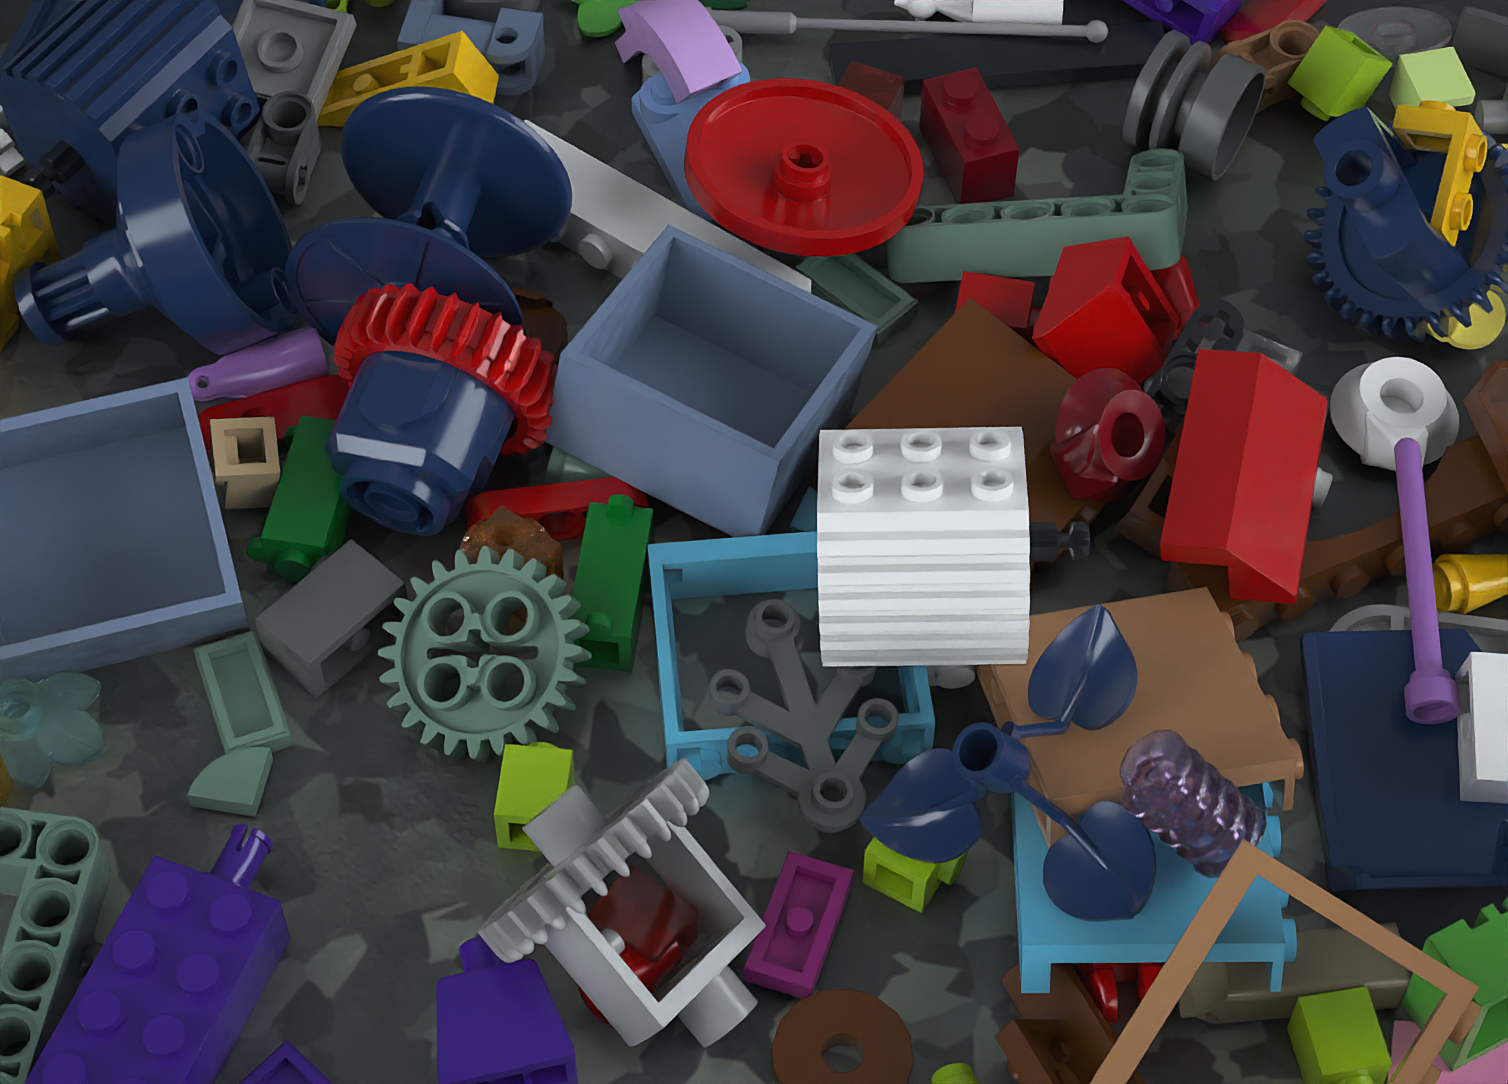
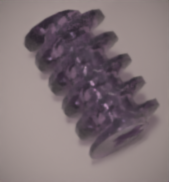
M1169 729L1157 730L1141 737L1127 749L1120 766V778L1124 784L1121 802L1124 809L1129 814L1140 818L1143 826L1157 833L1160 841L1165 845L1175 848L1177 855L1191 863L1197 873L1206 878H1217L1221 875L1243 839L1255 847L1259 844L1267 825L1265 811L1256 807L1253 800L1241 793L1232 781L1223 777L1214 765L1206 762L1200 752L1188 746L1181 735Z

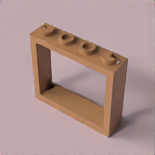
M1243 839L1089 1083H1127L1257 875L1444 992L1387 1084H1436L1442 1070L1432 1065L1447 1039L1458 1045L1471 1029L1481 1011V1006L1472 1001L1480 987Z

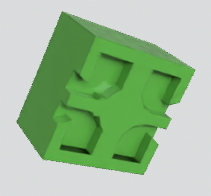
M1508 897L1502 903L1507 912L1500 914L1492 903L1480 910L1474 927L1470 928L1464 919H1461L1428 936L1422 949L1427 955L1480 987L1472 1001L1481 1006V1011L1471 1029L1458 1045L1447 1039L1438 1053L1451 1072L1508 1042ZM1415 973L1412 974L1401 1004L1420 1030L1444 992Z

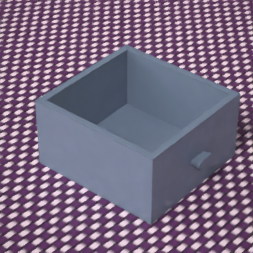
M668 224L561 352L552 396L554 403L549 411V415L552 417V424L546 429L545 435L547 439L544 442L732 537L765 535L816 463L819 456L820 430H839L852 412L878 326Z
M188 377L0 419V684L4 690L250 631Z

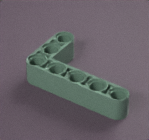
M1159 148L1146 150L1134 155L1130 160L1124 194L916 206L909 222L892 238L885 241L889 277L894 281L902 283L962 280L963 271L1005 278L1052 276L1055 273L1063 247L1127 236L1131 239L1149 270L1170 267L1181 258L1188 213L1183 153L1174 149Z
M0 807V852L9 847H18L12 853L0 856V894L18 896L0 953V1084H24L76 993L84 952L92 941L110 882L111 870L95 827L87 820L73 816ZM85 856L80 862L73 865H62L72 857ZM67 916L65 920L56 926L42 927L51 918ZM37 978H48L41 987L32 991H22L23 987L30 981ZM21 1041L28 1042L27 1046L20 1053L12 1056H1L9 1045Z

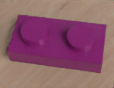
M788 851L762 919L766 927L756 936L746 961L744 981L801 999L813 995L853 885L854 870Z

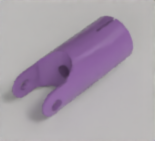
M308 326L268 337L231 354L224 355L216 363L193 370L189 374L188 379L193 399L199 402H207L221 397L244 398L311 378L329 375V370L317 330ZM201 381H204L208 384V386L206 388H200L197 384Z

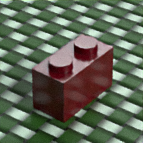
M974 67L923 80L919 129L956 203L991 202L1014 196L1020 149L978 68Z

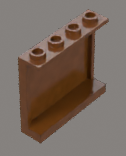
M969 298L843 429L1022 427L1029 522H1055L1059 533H1068L1072 522H1084L1089 527L1107 503L1096 502L1088 498H1070L1059 469L1049 450L1050 444L1055 440L1056 421L1061 403L1077 379L972 298ZM819 456L808 483L817 492ZM1059 550L1055 561H1029L1030 575L1038 566L1047 572L1050 571L1066 550ZM1031 580L1029 583V591H1031V589L1034 586V583Z

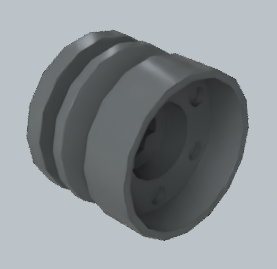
M1171 30L1164 35L1154 48L1136 80L1125 115L1123 140L1138 148H1142L1149 142V150L1159 148L1171 149L1181 137L1178 151L1183 153L1185 168L1216 181L1223 176L1233 162L1253 123L1266 83V69L1263 66L1228 52L1219 59L1208 73L1211 47L1200 40L1190 47V38L1187 35Z

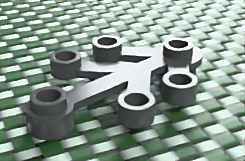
M769 599L757 604L750 611L746 627V641L754 653L770 659L787 710L749 691L748 679L744 674L733 669H724L712 676L709 683L708 703L718 714L724 716L735 715L799 748L806 769L769 752L768 740L760 730L753 727H742L730 735L726 759L734 771L741 774H755L797 796L799 811L813 828L826 833L840 832L853 826L859 820V815L864 811L866 791L860 778L880 745L889 742L894 737L899 717L898 712L892 703L884 699L874 698L864 702L859 708L856 720L857 734L835 764L828 739L860 687H864L872 682L877 666H868L864 670H854L849 666H836V675L818 704L815 705L796 649L800 631L799 615L787 602L780 599ZM776 619L785 625L774 628L765 624L763 620ZM722 687H733L740 695L728 699L722 697L717 691ZM880 716L888 722V725L883 728H875L867 723L866 718ZM743 744H749L754 746L759 753L753 757H744L736 751V748ZM833 790L842 794L844 799L838 802H830L824 799L820 792Z

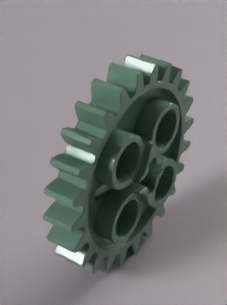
M482 546L476 564L471 555L460 549L456 551L454 570L449 569L438 560H434L432 562V571L435 578L433 582L428 584L415 576L410 579L418 595L413 602L403 598H395L394 604L405 616L402 622H384L382 628L397 637L396 644L378 650V655L394 662L395 668L385 672L379 679L381 683L387 686L400 688L387 704L398 712L409 711L401 726L415 734L423 731L420 743L435 750L444 743V754L458 760L462 758L468 748L471 759L480 763H486L491 745L495 753L503 758L505 744L514 745V739H517L525 746L528 743L537 742L534 729L539 725L556 733L559 727L551 714L556 707L567 711L575 710V704L564 693L568 686L581 687L587 684L586 679L572 670L574 663L591 659L592 653L580 646L574 645V640L584 636L590 630L589 626L582 621L568 619L576 613L581 604L571 595L560 596L567 583L555 574L545 577L547 566L534 558L524 565V556L513 549H508L500 561L498 552L488 546ZM526 607L528 618L525 626L518 633L508 635L507 624L509 618L519 608ZM463 608L465 614L463 625L459 631L447 636L445 630L447 619L451 613ZM489 644L505 653L526 652L536 648L539 650V655L535 659L483 655L480 657L479 664L462 655L442 656L432 660L430 658L431 652L435 649H450L462 653L483 654L488 652ZM522 672L524 675L523 690L513 700L506 701L503 692L505 683L515 673ZM459 673L461 679L459 691L455 697L444 702L441 693L444 682L452 674Z

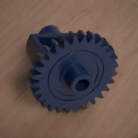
M1367 106L1345 113L1326 125L1313 138L1325 163L1324 180L1327 187L1317 186L1315 193L1328 203L1325 208H1310L1307 210V217L1315 224L1322 226V228L1308 230L1304 233V240L1313 248L1319 249L1308 253L1305 257L1307 264L1315 271H1319L1312 278L1314 285L1325 293L1324 300L1336 311L1340 310L1341 317L1353 326L1360 322V327L1374 337L1383 329V334L1391 341L1399 342L1406 329L1408 335L1413 340L1423 342L1427 326L1430 324L1433 331L1441 338L1448 336L1449 318L1452 316L1465 328H1468L1472 325L1469 311L1471 305L1474 304L1487 313L1493 310L1486 294L1489 289L1508 294V285L1500 276L1503 271H1508V151L1502 144H1495L1496 141L1488 132L1483 129L1481 130L1487 138L1486 160L1481 172H1473L1468 193L1473 198L1471 220L1465 231L1459 230L1456 245L1453 247L1430 225L1447 153L1406 149L1392 128L1393 122H1388L1386 126Z

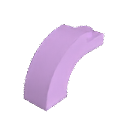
M638 0L617 10L626 29V32L615 42L623 63L647 54L664 76L677 104L722 86L742 72L722 31L698 0Z

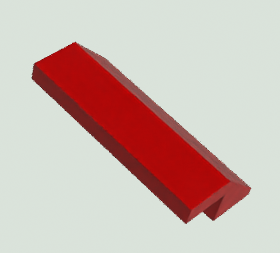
M1198 349L1160 541L1161 561L1228 566L1230 599L1296 604L1327 413V399L1263 353Z

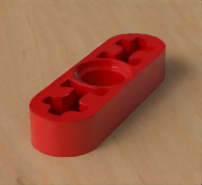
M616 477L483 492L470 498L464 506L467 539L476 547L488 546L491 549L583 539L590 502L608 504L610 496L622 494L630 497L634 501V506L649 508L647 493ZM566 511L559 514H549L552 512Z

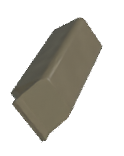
M1396 922L1378 923L1400 937ZM1342 927L1296 930V961L1284 962L1281 992H1270L1266 962H1202L1179 998L1178 1005L1181 1018L1197 1017L1213 1024L1291 1018L1298 997L1367 986L1375 1010L1397 1009L1409 985V973L1407 968Z

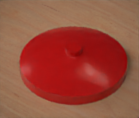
M798 78L752 81L730 88L715 96L694 117L689 127L684 153V172L689 189L696 201L711 218L730 232L749 242L775 251L803 256L827 257L856 253L870 249L892 238L909 222L915 212L924 176L923 161L915 140L904 125L890 112L874 101L843 87Z

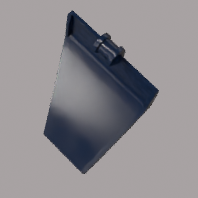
M1464 628L1439 629L1443 669L1449 671L1451 679L1455 680L1456 673L1471 652H1482V650ZM1412 630L1307 632L1301 635L1300 653L1310 759L1322 848L1330 889L1334 892L1508 887V804L1460 801L1457 717L1443 723L1422 724L1411 721L1406 716L1404 687L1410 682V675L1416 671Z

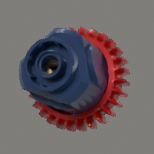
M411 283L404 285L401 289L393 284H388L382 290L378 287L371 288L366 294L357 297L354 305L351 306L344 318L333 347L335 350L333 360L336 366L339 367L338 373L342 379L349 380L348 387L350 390L327 438L325 452L332 469L343 476L339 485V491L352 508L370 520L399 532L420 536L435 535L443 529L444 525L456 522L467 495L482 492L499 453L505 457L511 456L514 452L525 454L530 449L540 447L543 440L547 439L545 432L552 424V417L549 415V411L554 403L552 396L558 365L554 364L555 357L552 352L541 350L539 338H527L523 335L522 325L511 326L502 320L501 312L493 315L481 309L479 301L474 305L458 299L456 292L447 297L439 295L433 286L427 288L424 292H420Z

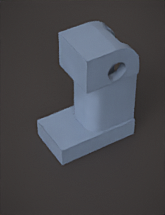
M411 0L397 39L398 50H404L463 31L499 75L495 95L515 96L525 93L534 86L545 56L542 13L501 8L497 21L491 22L446 15L445 0ZM508 67L519 70L518 73L512 76L500 73L501 70Z

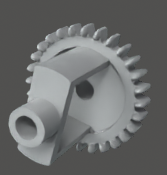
M686 758L674 762L670 767L661 771L656 777L646 782L634 794L629 795L605 816L576 783L546 806L522 828L548 859L549 863L542 867L539 873L525 882L521 889L510 896L477 930L481 938L502 961L512 963L520 960L524 954L532 953L534 949L533 941L538 944H545L629 1047H633L662 1030L677 1015L705 1048L732 1030L758 1003L728 964L766 925L684 827L687 824L686 814H697L699 807L703 806L709 797V789L706 782ZM633 852L647 860L710 936V939L653 995L619 956L625 949L621 936L609 928L604 929L600 933L584 914L586 908L580 898L591 888L598 894L606 896L608 890L602 879L614 869L621 876L629 877L630 870L625 863V859Z

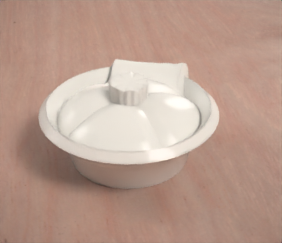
M1389 357L1360 365L1347 372L1337 382L1331 394L1330 414L1335 429L1345 443L1360 454L1362 464L1396 471L1395 444L1400 439L1409 437L1416 440L1420 446L1423 468V465L1442 457L1446 447L1454 444L1459 430V415L1456 405L1439 376L1428 366L1416 360L1404 357Z

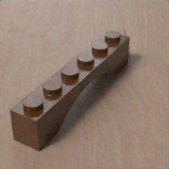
M1479 434L1447 446L1437 470L1424 486L1431 557L1442 552L1447 554L1458 553L1471 545L1476 538L1498 529L1500 532H1508V494ZM1400 509L1365 529L1335 538L1306 541L1296 604L1230 599L1228 566L1171 562L1165 593L1207 587L1219 611H1227L1234 627L1236 643L1242 642L1250 637L1258 628L1280 619L1285 622L1295 620L1307 613L1312 606L1336 596L1339 599L1351 597L1361 591L1368 583L1389 574L1393 576L1406 574Z

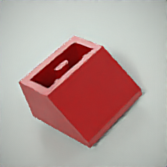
M1127 236L1063 247L1055 273L1050 279L1049 290L1042 311L1034 325L1032 339L1039 351L1076 379L1094 369L1113 368L1126 373L1139 385L1162 367L1169 354L1179 317L1131 239Z

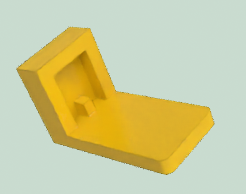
M1433 100L1421 101L1418 107L1398 104L1392 128L1405 148L1447 153L1430 225L1455 247L1459 230L1465 231L1471 220L1473 198L1468 193L1473 172H1481L1487 155V138L1481 132L1471 113L1456 111L1449 104Z

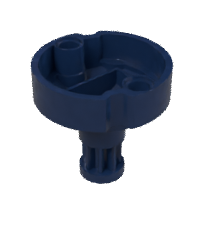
M198 109L188 114L182 112L175 114L124 139L119 149L117 160L116 227L87 239L82 251L50 265L44 262H34L19 269L14 278L15 297L22 317L34 335L49 347L60 346L73 340L78 334V329L114 314L117 317H127L153 305L183 331L189 333L203 347L218 355H227L294 327L300 314L293 304L286 286L285 267L293 247L276 202L259 170L238 140L217 119Z

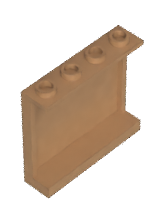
M1207 587L1101 604L1111 613L1135 658L1138 678L1135 695L1130 705L1113 723L1099 730H1085L1071 721L1068 730L1063 734L1022 738L1019 740L1027 748L1030 755V773L1026 780L1028 784L1068 814L1077 824L1078 815L1085 814L1090 807L1100 801H1111L1127 807L1268 782L1282 811L1293 810L1295 780L1302 779L1304 772L1303 757L1298 742L1294 738L1287 739L1280 726L1279 712L1275 699L1271 694H1263L1257 682L1256 668L1252 656L1249 652H1241L1235 641L1234 627L1227 611H1219ZM1095 605L1029 616V648L1026 664L977 665V677L1000 730L1006 721H1011L1016 725L1055 721L1038 716L1030 708L1027 691L1031 673L1040 656L1056 636L1075 618ZM1030 803L1047 847L1050 849L1058 839L1068 835V833L1054 820Z

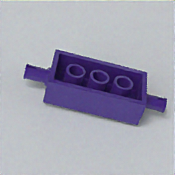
M245 824L233 826L230 837L210 873H203L162 857L153 856L24 1084L215 1083L291 939L281 901L249 889L263 861L273 848V842L266 834L253 828L249 838L246 839L245 835L248 831V826Z

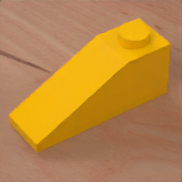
M459 31L337 71L317 119L318 126L344 127L351 112L363 101L378 93L402 87L418 86L449 89L478 97L493 104L499 75L463 31Z

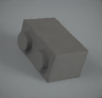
M350 539L334 554H327L321 557L304 579L287 593H281L273 597L265 605L261 614L255 618L264 655L317 699L392 635L382 628L384 622H402L405 614L397 608L394 600L395 598L408 600L405 582Z

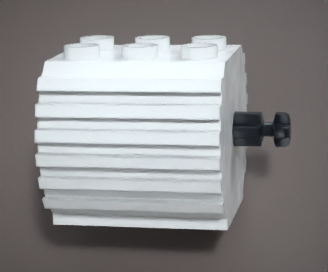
M1022 427L820 430L817 558L820 649L823 667L1026 664V660H1028L1030 624L1029 561H1055L1059 550H1069L1072 561L1084 560L1090 552V531L1088 524L1084 522H1072L1069 533H1059L1055 522H1029Z

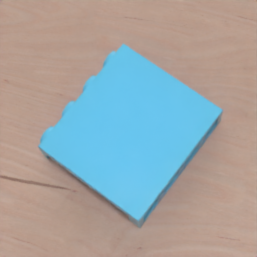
M1268 782L1127 806L1126 808L1134 812L1144 822L1152 837L1157 867L1155 883L1145 907L1133 919L1088 922L1076 919L1060 910L1049 898L1043 884V865L1049 849L1029 801L1014 791L1010 792L1021 993H1050L1051 963L1166 962L1243 839L1271 857L1280 856L1281 830L1279 817L1267 816L1266 808H1272L1273 792ZM1084 814L1078 815V824ZM1257 875L1203 962H1266L1270 992H1281L1284 962H1295L1297 954L1294 919H1282L1281 909H1287L1289 894Z

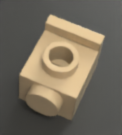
M274 417L210 419L209 428L212 449H209L208 460L215 487L221 486L224 509L271 507L280 479Z

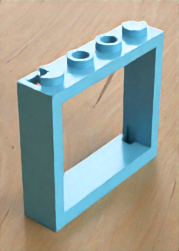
M817 531L647 544L649 587L667 768L674 762L686 758L703 780L714 778L718 774L738 773L729 766L726 759V751L730 735L735 730L742 728L684 731L671 600L818 588ZM681 569L680 571L663 572V570ZM926 665L898 666L905 713L898 714V723L894 737L889 742L880 745L871 761L885 760L892 764H904L916 755L932 749L935 718ZM880 716L866 718L867 723L875 728H883L888 725V722ZM857 717L841 719L828 739L835 764L857 734ZM745 726L756 728L766 736L769 743V752L801 767H806L799 748L756 726ZM743 744L736 748V751L744 757H753L759 753L754 746L749 744Z

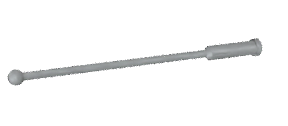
M705 7L717 25H724L734 29L737 33L791 35L796 29L1073 36L1087 37L1094 43L1102 42L1108 34L1106 24L1100 20L1091 21L1088 25L821 19L797 18L792 12L712 10L711 7Z

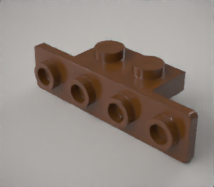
M1018 962L1002 977V984L1023 1019H1013L995 1035L996 1040L1008 1058L1007 1068L1011 1076L1018 1084H1089L1117 1040L1115 1034L1070 963H1051L1050 993H1021L1020 965ZM1135 1068L1126 1084H1145Z

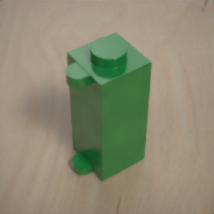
M300 415L298 425L289 426L285 431L283 443L290 449L261 537L250 539L246 550L249 558L267 563L269 574L280 575L287 580L300 582L309 574L314 564L321 557L327 554H334L342 547L354 508L342 497L339 485L343 476L332 469L325 452L327 438L336 420Z
M612 495L609 497L608 504L589 503L572 597L580 602L581 607L568 619L580 620L589 626L590 631L574 640V645L580 646L592 654L591 659L574 663L573 666L623 672L633 671L649 579L647 544H654L653 509L634 506V501L626 495Z

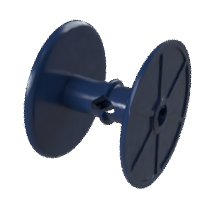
M402 87L378 93L363 101L351 112L345 123L341 138V156L345 170L354 188L363 200L382 218L350 217L334 220L310 230L296 242L286 262L285 280L288 293L300 315L311 328H316L319 336L334 347L337 340L336 336L344 318L359 295L366 294L371 288L378 287L382 290L388 284H393L401 289L404 285L411 283L420 292H424L427 288L433 286L439 295L449 297L456 292L458 299L474 305L479 301L481 309L493 315L501 312L502 320L511 326L522 325L524 335L523 315L513 292L501 276L480 257L496 258L524 254L545 245L561 231L571 212L573 194L568 173L558 155L534 129L521 119L490 102L462 92L435 87Z

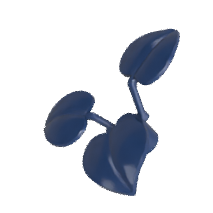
M1097 604L1075 618L1050 643L1033 668L1027 691L1029 706L1038 716L1055 721L1027 725H1016L1011 721H1006L1002 725L1001 730L985 722L974 723L966 727L955 740L953 751L946 748H934L926 750L909 760L895 774L881 795L859 815V820L863 826L885 846L905 857L924 863H944L956 859L967 852L978 840L982 830V818L975 802L985 797V788L998 794L1014 791L1054 820L1068 833V835L1058 839L1050 847L1043 865V884L1046 892L1060 910L1076 919L1088 922L1129 920L1139 914L1152 893L1157 868L1154 843L1144 822L1134 812L1121 804L1111 801H1100L1090 807L1079 824H1077L1068 814L1028 784L1026 780L1030 773V755L1027 748L1019 742L1022 738L1063 734L1068 730L1071 721L1085 730H1099L1113 723L1128 708L1135 695L1138 671L1133 653L1109 610L1101 604Z

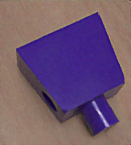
M481 936L464 942L459 948L463 973L442 977L436 983L437 1075L439 1084H578L573 1044L536 961L522 959L512 963H505L496 956Z

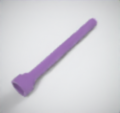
M1406 437L1400 439L1394 447L1416 669L1410 675V682L1404 687L1406 716L1411 721L1417 723L1438 724L1450 721L1460 714L1458 683L1451 679L1449 671L1443 669L1420 446L1416 440Z

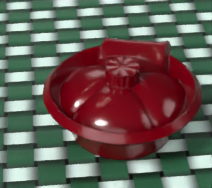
M1098 368L1078 378L1070 387L1061 403L1056 421L1055 440L1049 446L1050 453L1059 469L1069 497L1072 499L1088 498L1096 502H1113L1130 494L1140 484L1142 479L1154 470L1160 461L1165 445L1164 420L1155 401L1143 392L1133 378L1120 370Z

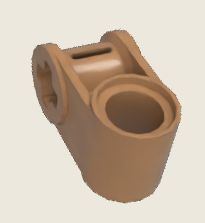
M1289 20L1281 22L1271 29L1243 40L1230 42L1220 48L1210 60L1208 73L1219 59L1228 52L1263 66L1266 69V83L1256 112L1257 114L1268 106L1290 97L1301 95L1287 82L1319 36V32L1311 24L1303 21Z

